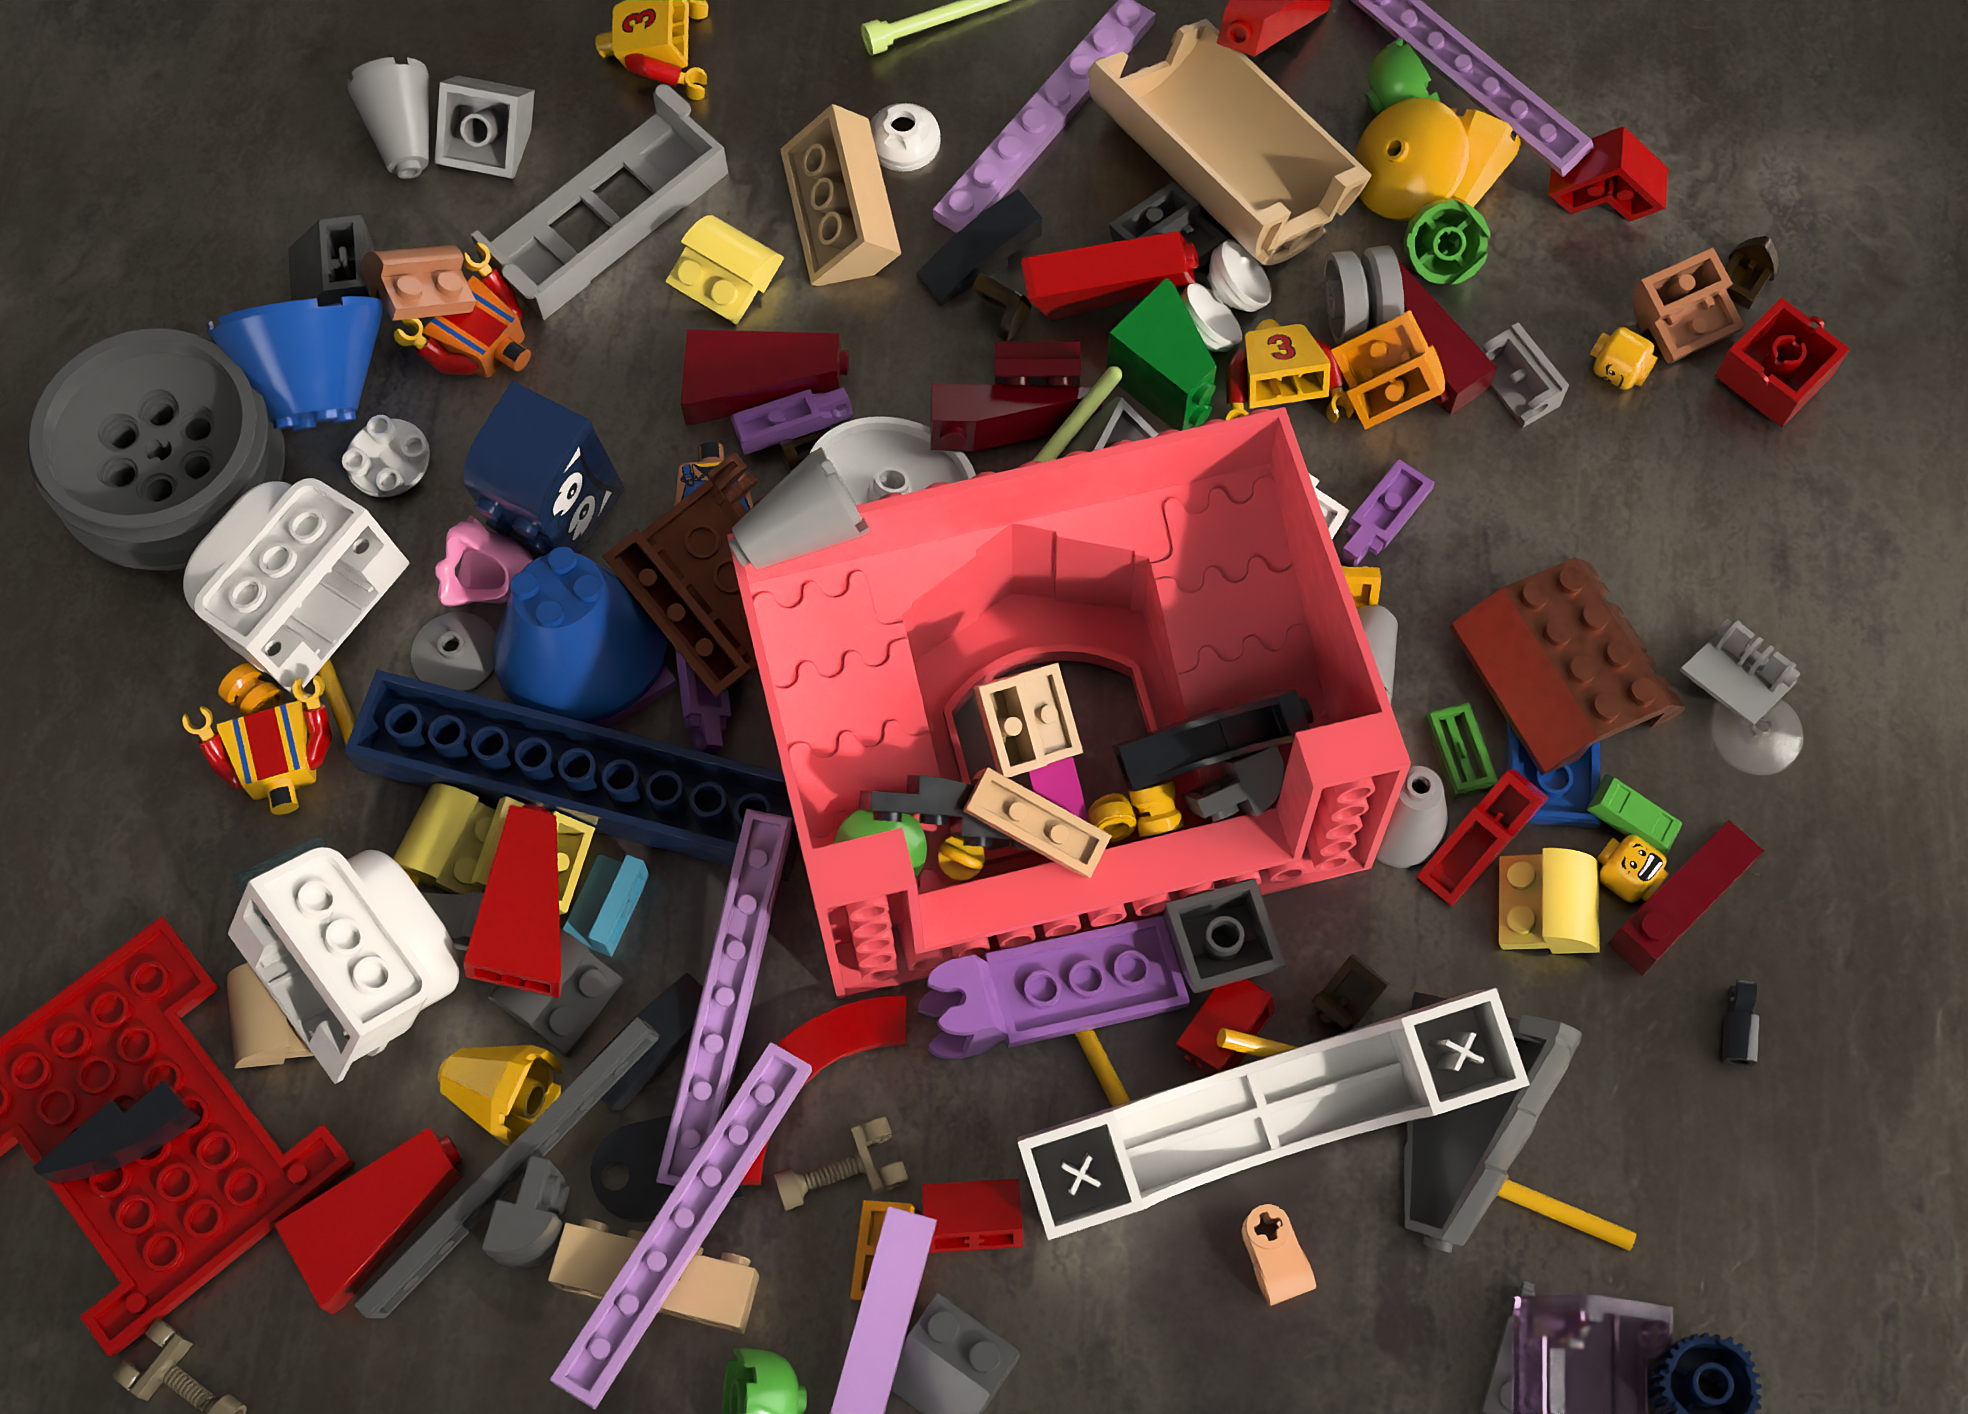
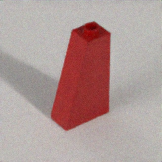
M1230 0L1225 7L1216 44L1256 56L1327 12L1332 0Z
M1179 231L1021 259L1028 300L1051 321L1148 296L1166 278L1172 281L1176 288L1194 284L1196 282L1193 269L1199 267L1198 256L1193 242L1187 243Z
M525 804L522 807L510 805L464 959L465 976L471 979L560 998L562 973L556 815L550 814L544 807L534 804Z
M428 1127L274 1224L320 1308L332 1315L341 1310L463 1177L455 1164L462 1159V1156L448 1134L440 1138Z

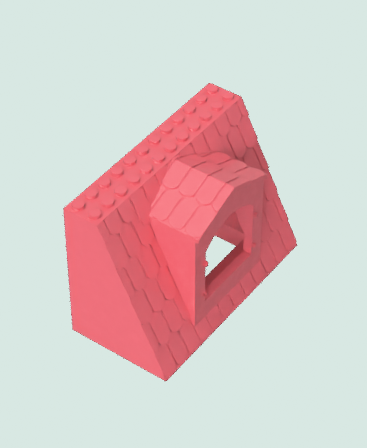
M1285 407L1274 410L1258 409L1244 417L1226 421L1214 419L1200 427L1182 431L1175 429L1166 430L1155 437L1139 441L1122 440L1108 448L1091 452L1083 450L1074 451L1067 454L1064 458L1047 462L1030 461L1016 469L999 473L982 472L971 479L951 484L938 482L924 490L907 494L890 493L884 495L879 500L855 506L860 516L865 518L871 530L863 535V537L760 570H756L751 563L743 567L730 547L837 1000L926 979L937 966L952 959L976 955L983 959L986 953L1161 915L1164 916L1166 903L1244 881L1256 879L1262 896L1368 870L1373 866L1409 771L1411 761ZM734 533L727 535L728 541L735 538ZM1048 661L1085 662L1100 665L1130 677L1147 732L1214 708L1224 709L1276 689L1297 690L1299 697H1306L1313 713L1314 722L1309 724V730L1295 733L1293 743L1278 745L1284 764V780L1277 799L1266 811L1258 816H1253L1239 810L1237 813L1218 821H1212L1211 817L1203 818L1189 812L1182 794L1222 777L1223 773L1218 762L1172 777L1167 780H1174L1177 794L1173 800L1175 808L1182 813L1184 827L1162 834L1140 837L1136 826V829L1128 837L1116 842H1108L1091 878L1085 879L1034 850L1011 849L1007 846L989 851L988 847H983L985 860L980 872L968 880L952 879L943 872L938 862L939 847L946 838L951 836L949 835L950 816H948L947 825L919 823L926 837L927 854L923 868L916 878L903 828L833 844L839 826L852 812L859 809L860 791L906 793L907 775L945 778L971 785L954 717L962 706L975 694L973 687L993 681L1010 671L1031 664ZM910 813L919 822V814ZM1140 814L1135 815L1136 821L1139 819Z

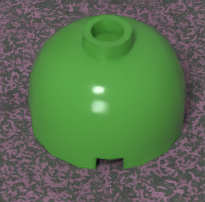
M1403 38L1396 39L1375 55L1368 69L1367 79L1370 90L1365 92V97L1376 114L1406 99L1429 98L1440 102L1437 91L1429 96L1426 88L1431 79L1408 43L1403 45Z
M1453 199L1431 201L1419 208L1408 221L1403 235L1404 253L1412 269L1427 281L1436 284H1459L1474 276L1485 263L1488 255L1486 249L1488 238L1490 239V230L1483 215L1467 203Z
M735 1348L732 1351L738 1360H728L726 1366L722 1414L805 1413L807 1403L806 1388L804 1385H798L796 1373L784 1357L775 1352L757 1348Z

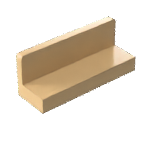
M989 767L976 772L972 780L976 785L962 810L963 812L1083 878H1091L1112 835Z

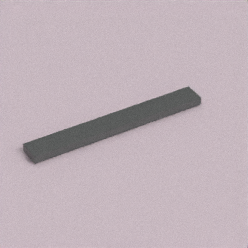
M636 1017L356 1302L354 1306L365 1318L385 1319L495 1207L496 1200L501 1201L524 1177L530 1156L543 1158L654 1045L660 1036L654 1028Z

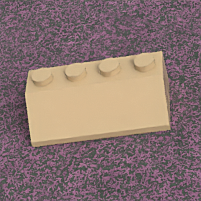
M832 104L780 149L810 283L814 286L873 276L901 255L869 119Z

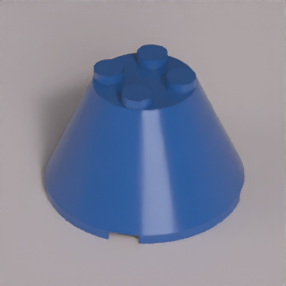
M345 296L340 297L341 303L318 307L317 298L281 302L228 313L218 317L219 326L214 327L213 321L208 322L206 326L213 342L243 370L251 387L263 396L267 407L268 420L270 423H273V429L308 430L316 428V422L330 421L331 424H338L357 420L355 411L358 410L384 312L382 300L373 297Z
M557 547L550 554L532 561L521 573L513 577L511 581L512 591L493 647V665L496 677L504 693L513 704L591 723L611 717L625 710L652 687L665 665L663 658L667 648V641L670 640L612 569L583 555L574 553L568 547Z

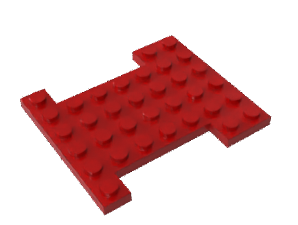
M163 916L159 917L0 1037V1157L20 1143L36 1165L111 1100L128 1110L163 1080L179 1091L201 1117L199 1121L172 1141L120 1168L89 1178L59 1184L47 1180L121 1283L80 1316L104 1352L111 1357H115L146 1332L156 1318L161 1320L275 1228V1223L298 1210L355 1164L324 1124H321L284 1154L181 1019L220 988Z

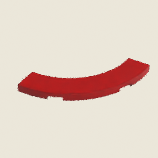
M906 995L866 999L834 1008L809 1020L778 1042L777 1046L811 1065L812 1072L802 1088L817 1076L822 1069L845 1056L847 1058L867 1050L887 1046H905ZM770 1138L740 1185H761L763 1163Z

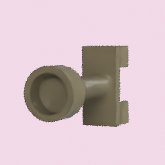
M877 1118L861 1126L858 1125L851 1128V1136L857 1150L854 1157L845 1158V1161L843 1159L840 1162L836 1161V1164L833 1162L831 1165L828 1164L827 1167L822 1166V1169H814L813 1172L804 1173V1176L796 1174L792 1168L774 1173L775 1183L785 1211L804 1204L803 1198L808 1190L813 1191V1189H817V1186L821 1188L822 1185L826 1186V1184L829 1185L831 1182L835 1183L836 1180L840 1181V1178L843 1180L845 1177L848 1178L849 1175L854 1176V1174H858V1171L865 1173L873 1196L908 1183L909 1178L903 1162L893 1163L875 1171L867 1149L868 1146H874L892 1138V1131L887 1118Z
M158 1318L155 1319L144 1334L162 1347L163 1351L148 1370L144 1373L132 1363H127L123 1360L111 1374L118 1383L130 1390L132 1394L146 1401L151 1398L164 1382L204 1414H246L247 1407L231 1394H227L221 1399L217 1398L176 1366L193 1343L183 1337L169 1324L160 1321Z

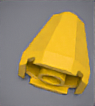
M1450 108L1456 113L1457 108ZM1466 109L1464 116L1458 117L1465 128L1469 140V160L1460 185L1449 199L1464 202L1474 207L1515 158L1522 140L1518 135L1513 139L1510 137L1513 129L1508 123L1479 110Z
M534 1045L460 1048L446 1058L439 1068L438 1082L440 1083V1093L504 1145L510 1147L561 1095V1085L553 1083V1072L562 1075V1062L548 1050Z

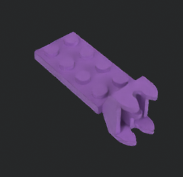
M1161 915L986 953L983 959L976 955H970L946 961L930 973L927 987L933 990L922 997L918 1005V1012L933 1018L942 1016L937 1024L944 1032L939 1033L927 1047L929 1052L942 1059H962L983 1054L1003 1040H1005L1007 1048L1184 1009L1189 1005L1190 1001L1164 916Z

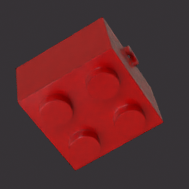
M1781 297L1728 350L1715 377L1783 428L1833 377L1850 351V348L1824 329V322L1819 317L1811 316L1809 318ZM1811 323H1817L1818 327H1812Z

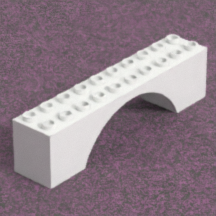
M1492 988L1459 995L1018 1137L1017 1142L1047 1238L1050 1240L1146 1209L1186 1190L1286 1155L1386 1126L1435 1116L1530 1084L1497 989Z

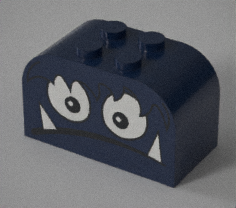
M511 381L474 439L468 452L463 472L464 485L476 502L474 505L475 509L486 516V525L501 535L509 536L511 533L523 539L522 542L526 547L542 556L546 555L547 552L550 553L557 547H568L574 553L581 554L625 489L589 419L514 381Z

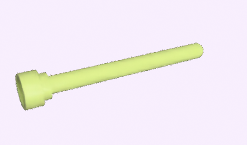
M959 0L890 24L887 21L880 22L878 19L861 24L862 38L869 54L875 55L887 51L888 46L893 44L894 39L1011 0Z
M1111 366L1104 372L1033 461L1047 462L1057 459L1122 378L1120 368Z

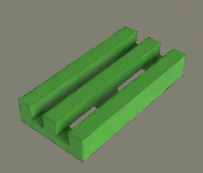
M1469 702L1426 713L1424 720L1453 800L1462 798L1463 794L1469 793L1473 795L1479 793L1482 789L1491 790L1498 780ZM1456 716H1460L1482 775L1480 779L1475 777L1454 719ZM1440 720H1443L1465 780L1464 783L1461 782Z

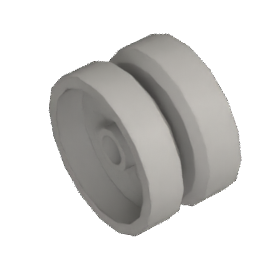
M1389 245L1367 248L1363 252L1361 260L1352 250L1330 252L1327 255L1324 268L1325 304L1330 331L1337 345L1404 313L1401 271L1396 254Z

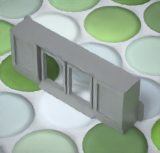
M666 84L659 85L655 92L652 93L656 114L492 242L486 239L478 230L471 234L474 245L482 243L490 251L489 266L491 268L496 267L514 293L543 321L587 287L593 278L681 208L685 209L728 174L724 147L688 116L691 113L690 104ZM625 167L653 195L622 219L593 190L621 168ZM579 201H582L610 229L578 253L549 225ZM477 251L479 258L482 260L481 254Z

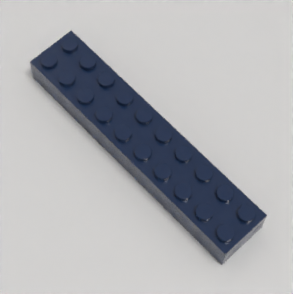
M376 670L344 750L358 771L428 789L432 784L436 783L450 785L478 796V802L497 806L499 800L507 796L524 804L544 807L549 812L557 811L594 827V832L729 867L733 866L746 809L790 817L794 823L780 880L787 882L800 845L783 772L381 670Z

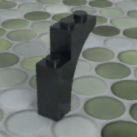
M1276 689L1224 709L1214 708L1115 744L1112 748L1127 789L1137 791L1220 761L1278 745L1293 743L1295 733L1309 730V724L1314 722V717L1306 697H1299L1297 690Z

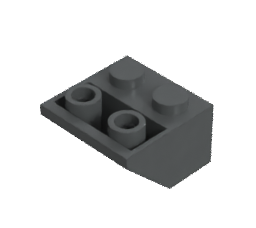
M361 214L318 220L288 248L291 301L317 298L318 307L341 303L340 297L345 296L373 297L360 270L364 255L369 251H373V241Z

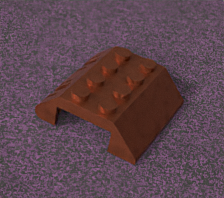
M733 453L709 471V479L645 530L641 533L638 529L634 530L602 555L605 562L715 697L758 668L727 535L733 533L732 527L749 512L740 503V500L755 487L759 480L753 473H750L734 485L748 469L737 453ZM761 497L759 500H757V501L753 504V507H754L759 501H761L764 497Z
M1576 557L1502 587L1454 621L1449 627L1542 776L1579 760L1587 749L1596 742L1651 719L1648 723L1650 728L1678 716L1685 710V706L1676 692L1669 690L1672 686L1667 678L1657 676L1652 670L1657 663L1650 654L1646 653L1648 649L1629 620L1622 617L1624 613L1619 605L1610 603L1605 598L1610 591L1604 582L1600 581L1601 578L1591 562Z

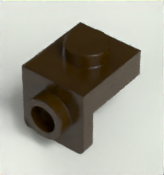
M1352 954L1322 992L1314 997L1312 1003L1319 1008L1316 1013L1317 1016L1328 1026L1337 1031L1341 1027L1346 1031H1351L1359 1024L1390 983Z

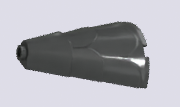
M1414 992L1409 1012L1447 1000L1448 998ZM1525 1014L1522 1015L1521 1019L1506 1016L1530 1085L1435 1116L1407 1121L1408 1142L1404 1145L1405 1228L1424 1234L1423 1245L1451 1253L1453 1244L1464 1246L1509 1177L1507 1169L1529 1139L1536 1126L1537 1118L1570 1065L1571 1058L1581 1041L1582 1032L1562 1022Z

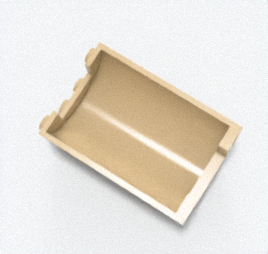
M1207 19L1180 27L1172 37V46L1165 61L1150 67H1143L1139 71L1120 78V75L1128 58L1124 51L1106 58L1101 57L1097 59L1088 70V77L1090 78L1089 92L1093 101L1263 265H1275L1286 261L1318 240L1326 233V230L1323 228L1324 225L1332 221L1336 212L1342 216L1349 209L1372 176L1366 168L1240 51L1216 44L1219 30Z

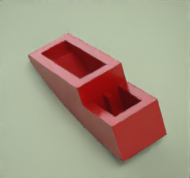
M1514 768L1507 770L1479 805L1470 811L1416 877L1450 906H1453L1525 827L1549 797Z

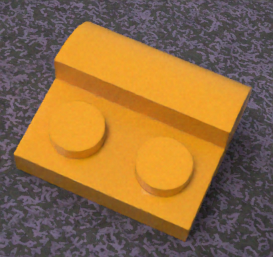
M1411 310L1331 349L1350 387L1346 393L1365 430L1442 394L1445 390V378L1438 355L1433 345L1428 346Z

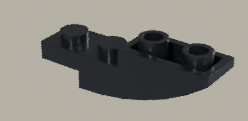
M907 775L906 793L860 791L859 810H873V820L901 822L902 813L919 814V823L947 825L948 816H950L949 835L964 836L963 845L991 847L992 838L1009 839L1008 848L1033 850L962 811L975 787L973 785L945 778Z

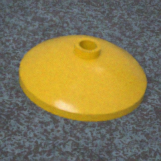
M1412 98L1395 103L1376 116L1363 132L1354 154V158L1372 174L1368 183L1359 194L1360 199L1376 214L1395 221H1409L1419 208L1429 202L1449 199L1460 185L1469 160V140L1458 115L1449 107L1436 100ZM1402 145L1399 154L1394 156L1396 149Z

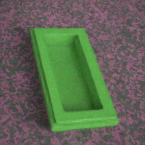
M1609 774L1604 775L1586 809L1626 837L1633 834L1639 836L1664 854L1665 857L1682 826L1681 821Z

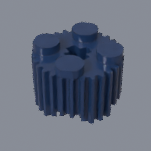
M1703 1333L1699 1336L1698 1334H1693L1663 1349V1353L1655 1358L1657 1363L1651 1365L1650 1369L1654 1373L1648 1376V1380L1651 1381L1646 1387L1648 1403L1654 1408V1413L1755 1414V1411L1762 1408V1405L1758 1403L1762 1396L1757 1394V1390L1761 1389L1762 1385L1756 1383V1379L1760 1375L1752 1370L1755 1366V1363L1749 1359L1752 1353L1750 1351L1743 1352V1344H1733L1732 1337L1720 1339V1335L1715 1334L1710 1337L1709 1333ZM1705 1378L1710 1383L1706 1390L1712 1393V1396H1705L1701 1392L1698 1380Z

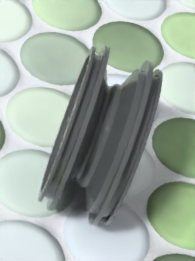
M153 328L129 331L104 339L76 355L57 372L46 386L34 410L30 425L28 457L31 473L40 494L52 510L61 517L72 535L84 547L94 554L122 566L146 570H174L186 568L192 553L199 543L242 495L262 483L282 480L285 463V445L282 429H273V423H270L268 420L267 407L263 396L251 387L243 370L212 340L189 332ZM208 435L206 438L199 440L202 436ZM133 480L130 484L123 486L128 481ZM170 495L168 498L161 501L162 498Z

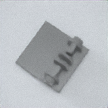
M1727 618L1716 631L1718 634L1685 663L1679 671L1753 727L1796 684V680L1801 673L1794 669L1797 664L1789 661L1778 651L1770 660L1767 659L1773 652L1774 647L1770 645L1762 654L1759 653L1757 649L1764 639L1759 637L1750 646L1749 643L1755 634L1743 626L1739 620L1734 623Z

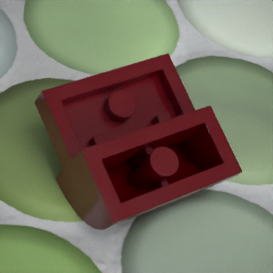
M995 342V385L1080 387V342Z

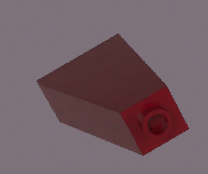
M687 329L680 402L685 425H695L730 417L732 414L811 389L812 394H824L840 389L841 375L848 376L849 351L841 350L839 333Z

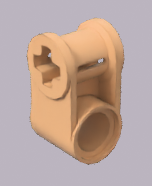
M1271 1204L1259 1205L1253 1209L1243 1222L1241 1233L1253 1263L1258 1285L1267 1304L1272 1306L1316 1289L1311 1266L1305 1253L1299 1246L1286 1213L1278 1206ZM1260 1218L1263 1219L1266 1225L1274 1223L1277 1228L1271 1235V1241L1268 1240L1265 1234L1257 1236L1254 1229L1260 1224Z

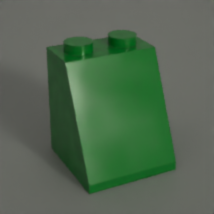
M1166 278L1109 332L1107 369L1111 366L1120 368L1122 378L1117 385L1172 429L1182 431L1190 429L1192 426H1201L1209 417L1212 411L1210 406L1211 397L1216 389L1214 379L1217 366L1172 281Z

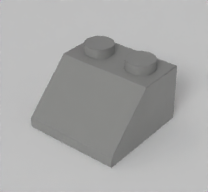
M455 76L441 81L435 164L514 178L532 129L535 90L463 76Z

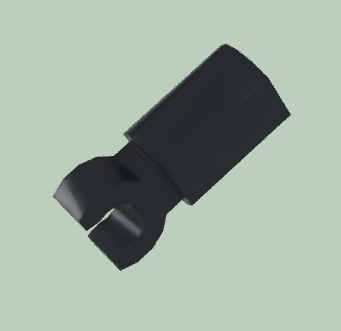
M1737 980L1736 986L1729 987L1728 1005L1730 1012L1724 1016L1722 1063L1733 1066L1752 1067L1758 1062L1759 1016L1754 1014L1757 982Z

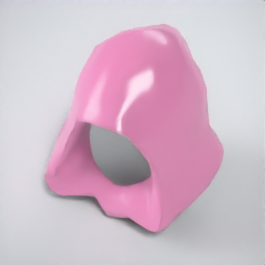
M470 515L466 521H460L456 526L449 529L446 535V558L439 561L435 567L436 576L440 582L438 598L441 604L449 607L471 602L497 604L508 602L512 591L511 581L513 577L521 573L534 559L529 551L514 539L487 530L474 516ZM462 558L458 577H456L455 567Z

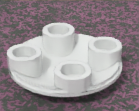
M376 415L368 421L367 426L353 437L342 457V464L351 482L363 493L375 497H392L408 491L420 481L429 464L430 449L424 434L412 423L401 419H390L386 415Z

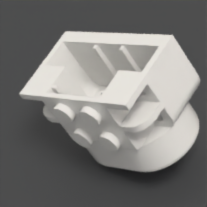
M307 478L296 482L293 486L286 482L271 481L257 485L242 495L199 543L187 563L183 579V590L189 606L231 649L243 656L258 670L267 672L290 695L295 697L292 691L295 680L301 678L303 688L309 683L410 562L364 507L322 481Z
M320 847L312 849L250 880L228 931L232 941L334 1084L344 1079L352 1062L366 1054L374 1056L383 1051L390 1040L403 1034L412 1026L421 1010L452 993L459 981V960L454 943L446 927L403 868L390 856L377 850H366L346 860L339 852L331 848ZM263 915H264V917L266 918V920L269 922V924L271 925V927H270V926H267V925H265V924L263 923V921H262V916H263ZM348 1034L350 1035L349 1040L345 1037Z

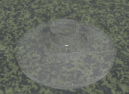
M1780 699L1759 720V722L1768 727V732L1760 731L1756 724L1753 727L1750 726L1725 705L1721 704L1712 720V737L1718 752L1730 765L1749 774L1770 775L1784 770L1797 758L1803 744V729L1797 714L1784 700Z

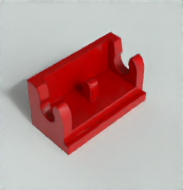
M1247 979L1215 987L1176 1043L1177 1048L1186 1054L1184 1060L1208 1076L1238 1067L1246 1053L1219 1047L1217 1045L1218 1033L1222 1028L1259 1037L1275 1013L1272 994Z
M1019 1178L922 1184L923 1216L937 1219L928 1253L1023 1247Z

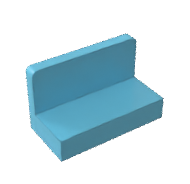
M604 855L597 856L563 930L582 942L589 949L612 957L650 876L644 861L630 855H626L623 863Z

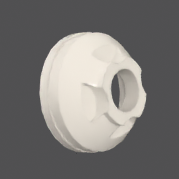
M911 103L889 105L880 110L870 122L879 164L890 170L904 172L920 169L931 162L939 151L941 139L938 123L934 116L921 106ZM900 117L910 118L915 123L912 129L905 132L895 130L891 124Z
M1233 239L1225 240L1212 252L1210 272L1207 279L1211 285V292L1221 304H1227L1230 308L1234 307L1239 310L1254 312L1270 302L1271 287L1263 267L1238 241Z
M1197 283L1188 285L1180 294V297L1207 349L1212 352H1228L1237 346L1242 340V331L1236 317L1228 306L1221 304L1211 290Z

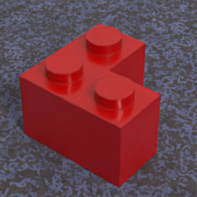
M1624 126L1591 138L1594 148L1564 177L1552 167L1550 169L1549 195L1571 215L1608 202L1629 222L1666 209L1668 167Z

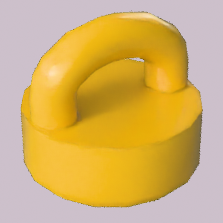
M1107 794L1096 800L1089 808V823L1112 835L1109 842L1122 840L1136 829L1137 821L1128 797L1124 794Z
M951 835L939 847V865L943 872L952 879L960 881L971 879L983 868L985 860L984 849L979 846L963 845L964 836Z

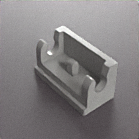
M1519 322L1482 346L1485 351L1484 354L1497 367L1490 387L1522 428L1560 407L1569 384Z

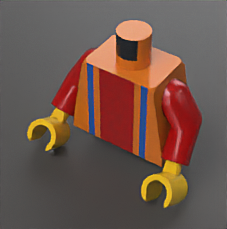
M476 243L474 246L482 256V263H474L466 252L463 253L464 267L471 271H478L481 275L479 279L472 276L467 281L476 299L473 312L435 316L424 329L418 318L402 320L405 326L412 329L413 336H408L401 329L397 328L394 332L395 341L402 346H416V353L443 374H477L487 378L491 377L503 363L515 371H521L527 365L531 356L530 350L521 345L525 337L521 326L523 313L513 289L496 267L491 268L489 266L490 251L482 243Z

